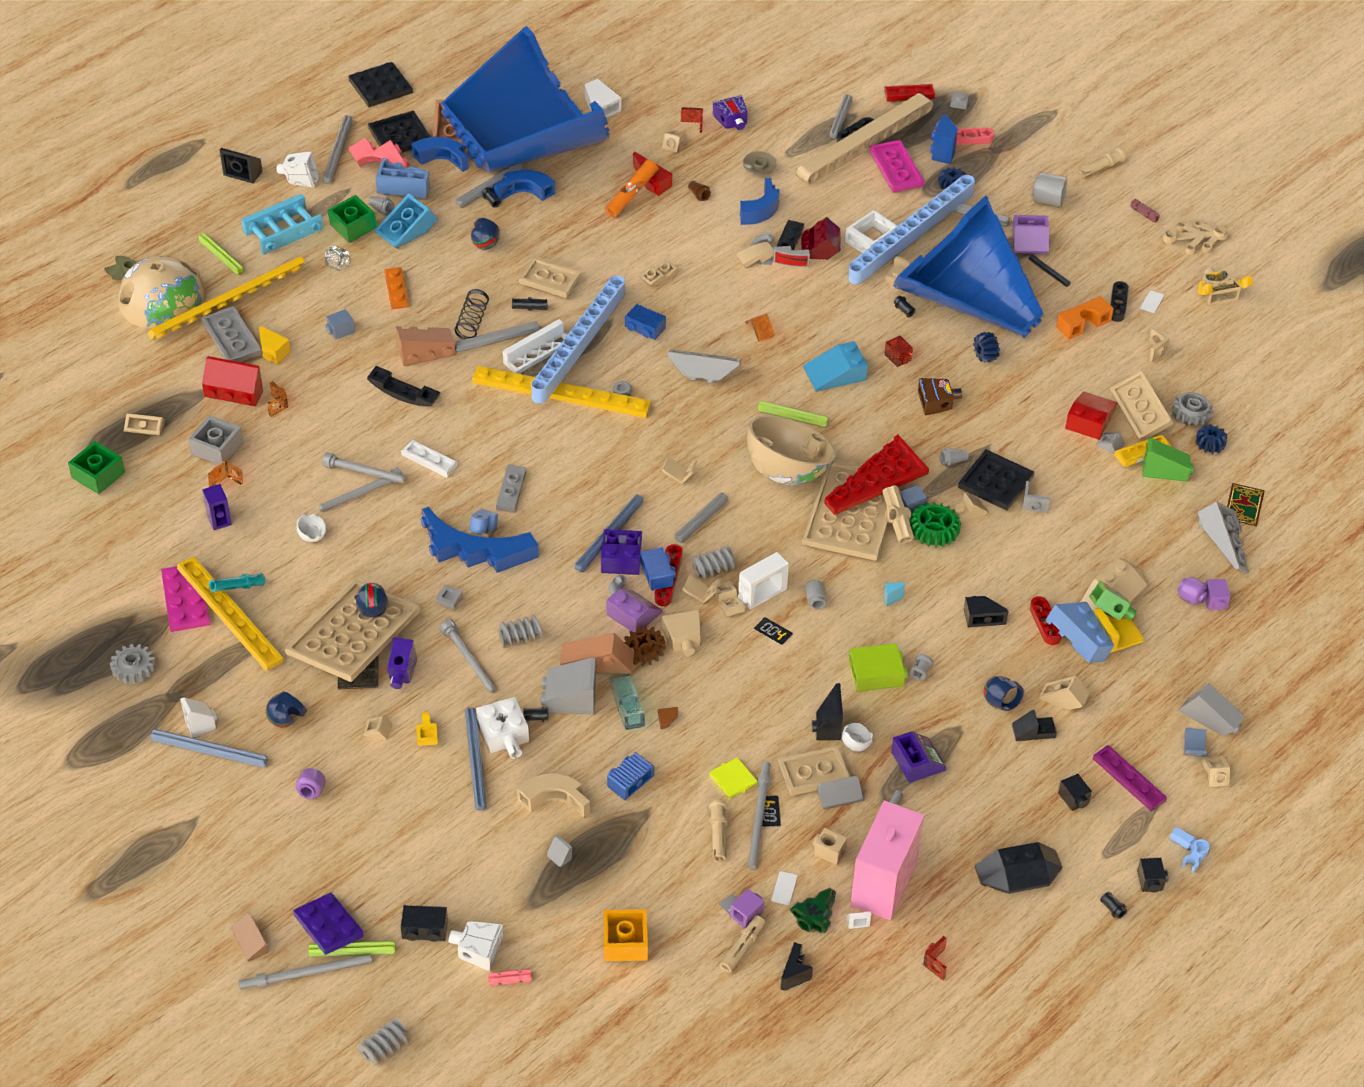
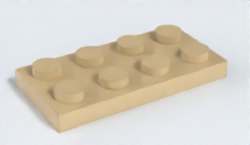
M1142 371L1110 388L1141 442L1173 425L1171 418Z

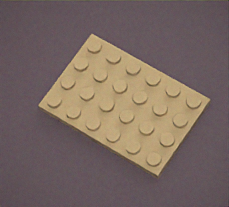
M833 461L831 466L825 471L802 539V545L877 561L888 525L885 516L887 505L883 494L837 515H834L824 504L825 497L838 486H842L847 481V478L850 475L853 476L861 466Z
M355 579L285 648L286 654L352 682L393 638L420 613V606L386 592L388 599L386 611L378 617H366L360 613L356 605L358 590L366 583Z

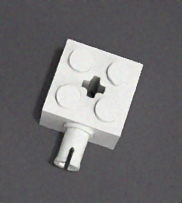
M512 697L476 708L477 724L489 752L494 753L507 749L511 759H515L514 753L517 758L520 757L522 751L519 745L529 742V730L516 698Z

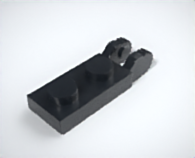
M788 220L776 247L791 246V250H795L803 232L804 223Z

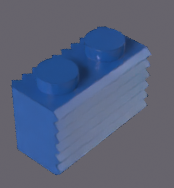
M637 303L625 315V327L630 331L642 334L646 338L656 340L666 328V316Z
M663 547L640 552L641 565L651 591L665 587L668 588L669 586L672 587L673 578H676L674 567H670L669 553H665Z
M634 752L631 757L627 756L619 767L610 770L607 775V786L623 798V800H626L654 776V766Z

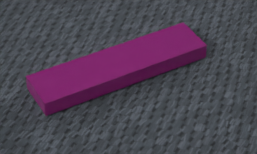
M1109 745L1093 755V760L1151 812L1166 802L1167 797Z

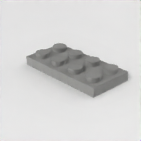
M234 306L201 317L202 324L224 359L243 362L262 355V349Z

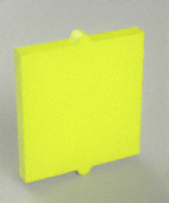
M738 757L727 763H722L721 766L709 772V775L729 799L740 793H745L747 789L758 783Z

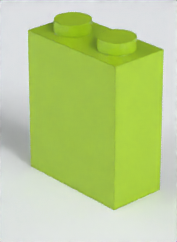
M897 643L850 648L849 664L857 692L904 686V680L907 678L908 673L906 666L902 664L903 653L898 650Z

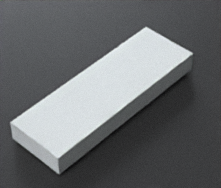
M414 440L401 451L402 456L446 478L458 467L457 461Z

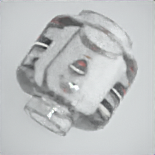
M332 246L324 253L325 264L332 269L341 271L350 264L351 258L349 253L343 248Z

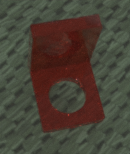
M681 107V122L700 123V133H702L703 108Z
M942 936L936 943H931L927 947L923 966L941 980H944L946 977L947 967L936 958L946 948L947 938L945 936ZM933 963L939 967L940 971L933 966Z

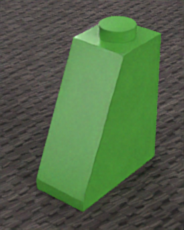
M1148 438L1143 461V477L1188 482L1189 474H1193L1194 464L1191 463V456L1153 438Z

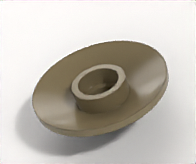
M752 152L744 158L743 165L750 173L763 175L772 172L776 168V159L766 152Z

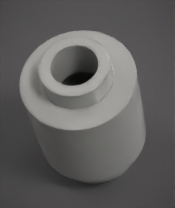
M818 580L808 582L805 585L808 604L812 609H822L827 601L824 584Z

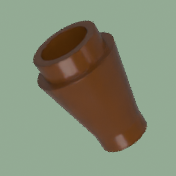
M696 181L689 183L688 188L697 200L706 201L710 198L711 191L708 186Z

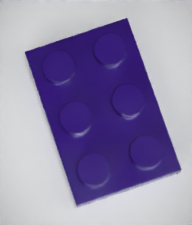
M332 892L293 910L294 917L324 955L364 937L363 930Z

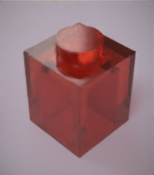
M899 335L886 341L884 355L896 367L907 364L912 360L913 347L903 337Z

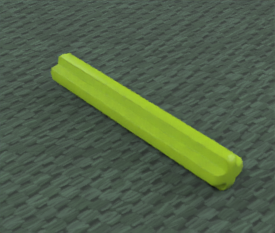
M206 233L198 236L199 242L237 275L244 272V267Z
M760 401L758 404V411L821 427H826L828 424L827 416L765 401Z
M395 941L352 942L327 955H324L317 944H309L308 947L310 957L394 954L396 951Z

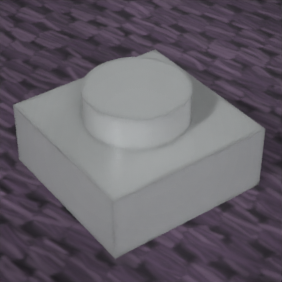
M953 92L950 107L966 110L969 94Z
M445 585L437 596L436 603L454 610L463 597V591Z

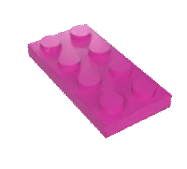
M901 140L869 146L871 156L893 193L924 186L925 181Z
M177 566L161 569L170 631L174 632L210 625L207 602L180 573Z

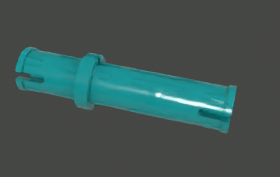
M263 573L254 575L242 574L239 577L210 580L209 588L211 592L237 588L250 589L252 586L264 585L266 579Z

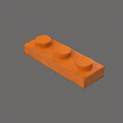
M402 267L384 269L391 309L409 307Z

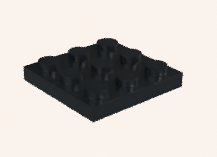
M393 62L348 75L349 82L368 108L413 93L412 87Z
M414 110L368 123V129L379 146L391 140L393 145L397 144L402 153L412 150V143L431 137Z
M985 449L958 482V488L1008 511L1025 489L1026 481L1030 482L1033 479L1035 472Z

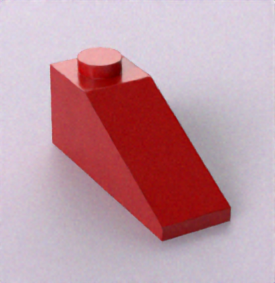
M633 152V167L637 171L647 158L637 152ZM657 165L658 171L644 186L659 196L672 187V173Z

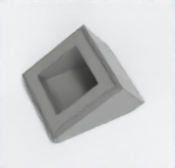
M1105 433L1097 442V446L1115 454L1116 450L1124 446V441L1120 433Z
M555 835L547 856L559 867H563L572 859V846L559 835Z

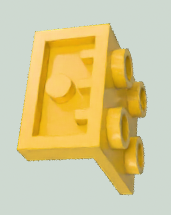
M1100 608L1094 610V614L1114 644L1110 653L1144 642L1143 636L1132 620H1128L1124 616L1118 620L1113 616L1109 617Z

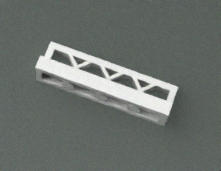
M558 319L503 350V364L512 372L520 374L553 355L561 342H555V340L559 338L565 339L567 336L564 332V323ZM543 347H551L549 350H541ZM531 354L537 355L535 358H527ZM516 362L523 363V365L519 367H516L513 364H515Z

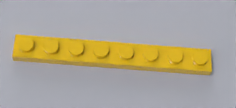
M195 557L177 564V569L266 671L283 664L284 658L224 590L211 592L209 582L214 578Z

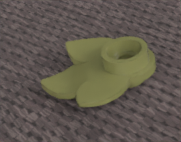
M115 256L116 264L105 267L104 270L108 275L112 276L113 280H121L127 271L136 264V261L126 256Z

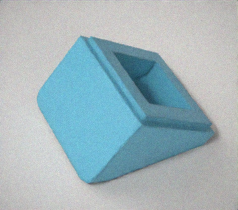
M905 582L885 583L884 599L886 606L904 597Z

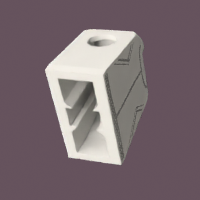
M312 152L289 154L283 164L277 165V173L285 174L290 184L315 187L319 179Z
M469 921L464 932L451 931L449 943L458 945L460 959L490 971L503 940V925Z

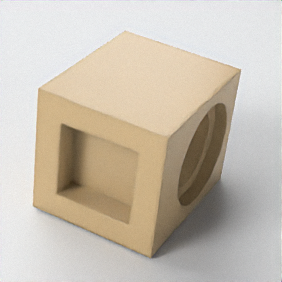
M824 828L821 834H817L814 838V855L837 865L846 851L847 837Z

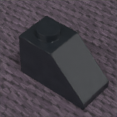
M986 596L965 597L964 614L968 628L1007 624V608Z

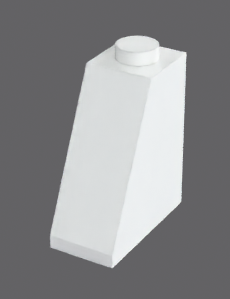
M598 78L585 84V99L590 112H592L590 104L594 101L604 110L606 118L621 111V97Z

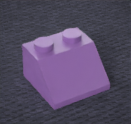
M619 589L607 599V616L633 632H636V627L642 630L644 626H647L662 613V609L633 590Z

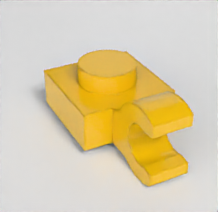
M421 712L422 724L416 725L417 745H437V723H430V712Z

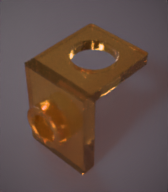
M767 313L745 321V324L752 322L758 341L775 336Z
M273 381L270 382L271 395L275 399L267 403L270 417L289 407L285 390ZM279 402V407L273 410L274 404Z
M225 460L208 473L209 487L219 484L227 477L242 485V470ZM232 470L237 473L238 478L233 475Z

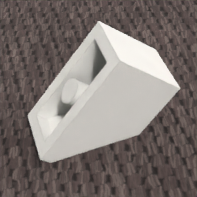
M188 698L180 699L185 724L193 738L216 730L215 721L217 716L213 709H209L206 702Z

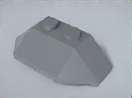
M670 349L668 352V357L683 376H688V379L691 380L704 378L707 382L713 383L716 380H721L738 367L742 360L740 358Z

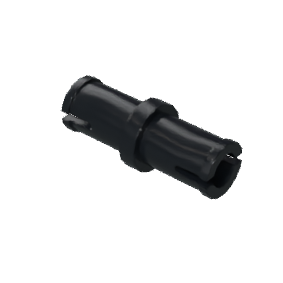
M528 297V299L512 298V309H528V311H531V309L547 310V299H532V297Z

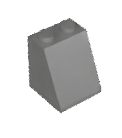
M588 658L547 669V677H543V689H546V691L541 694V705H545L549 713L594 715L596 689L595 658Z

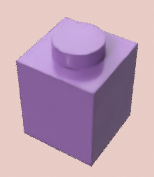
M1207 579L1205 584L1207 585L1206 592L1208 596L1205 601L1208 610L1227 609L1230 593L1226 579Z
M747 889L731 904L729 916L741 926L747 928L755 915L760 916L763 913L765 901H763L759 894Z

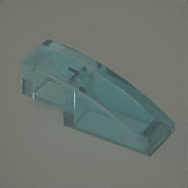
M629 674L609 678L625 730L644 727V711L639 703V695Z

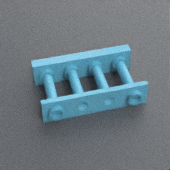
M302 194L241 219L244 234L247 236L255 233L259 237L261 253L263 255L323 229L322 216L320 214L314 217L309 215L306 211L305 197ZM300 214L305 221L297 224L291 217ZM285 220L290 227L281 230L276 223ZM270 226L275 234L267 237L261 229Z

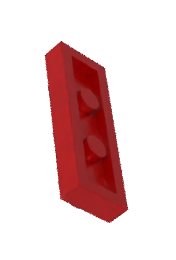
M933 84L885 86L884 89L887 102L906 101L918 93L928 99H935Z

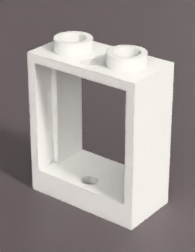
M873 210L846 228L845 242L861 253H864L895 229L897 225ZM874 227L883 235L873 241L863 233Z
M776 552L741 571L739 575L738 598L751 610L787 590L789 563Z

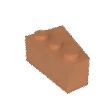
M396 326L398 353L403 366L456 355L455 341L449 328L428 327L427 330L418 329V327L402 329L401 326Z
M615 633L564 643L562 645L560 665L595 658L596 673H632L634 651Z

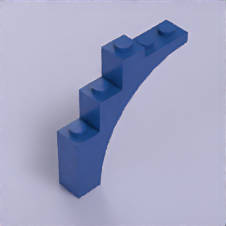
M430 507L422 509L420 520L423 528L428 529L431 543L429 551L432 557H436L438 562L458 556L460 561H464L469 568L487 561L489 566H493L495 571L499 573L539 558L538 543L531 532L504 538L474 536L445 524L433 513Z

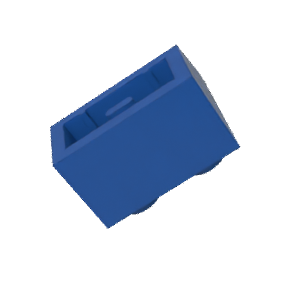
M944 114L941 120L937 121L936 130L932 132L931 140L934 141L931 144L930 153H932L931 160L951 164L955 155L958 128Z

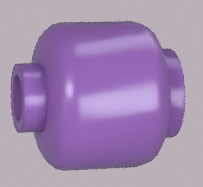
M1195 577L1184 578L1178 586L1179 597L1191 605H1197L1199 602L1203 603L1208 596L1206 592L1207 585Z
M307 768L301 772L296 781V791L303 798L315 799L321 794L326 779L319 770Z

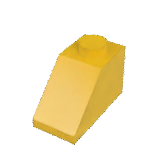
M263 326L259 327L263 358L278 365L291 353L289 339Z

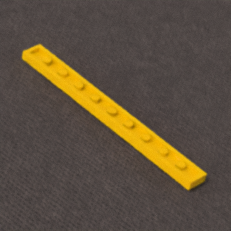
M300 256L152 328L148 336L151 340L154 338L159 340L165 337L167 332L171 330L173 332L178 331L182 328L183 324L188 323L189 325L197 321V317L207 316L213 313L212 310L216 308L218 310L223 309L230 301L237 302L243 298V295L247 293L251 295L261 286L263 288L268 287L275 279L280 281L287 277L288 273L292 272L294 274L300 271L305 261Z
M477 366L472 377V383L532 395L531 384L535 377ZM560 382L549 397V399L643 418L647 417L651 407V400Z

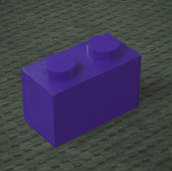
M221 484L202 489L206 514L213 530L232 525L228 500Z

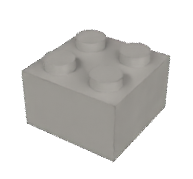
M209 415L189 438L191 454L224 466L243 444L241 427Z

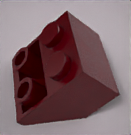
M828 217L818 221L814 226L806 229L801 234V250H809V259H830L841 251L840 227Z

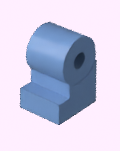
M484 509L471 515L470 531L484 534L487 530H497L499 514Z

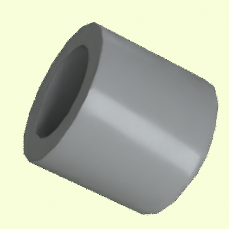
M1039 173L1033 187L1032 196L1034 197V202L1061 207L1066 194L1067 177Z

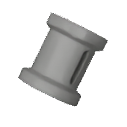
M920 654L916 657V663L909 673L912 678L923 681L927 676L928 669L932 667L933 661L929 656Z

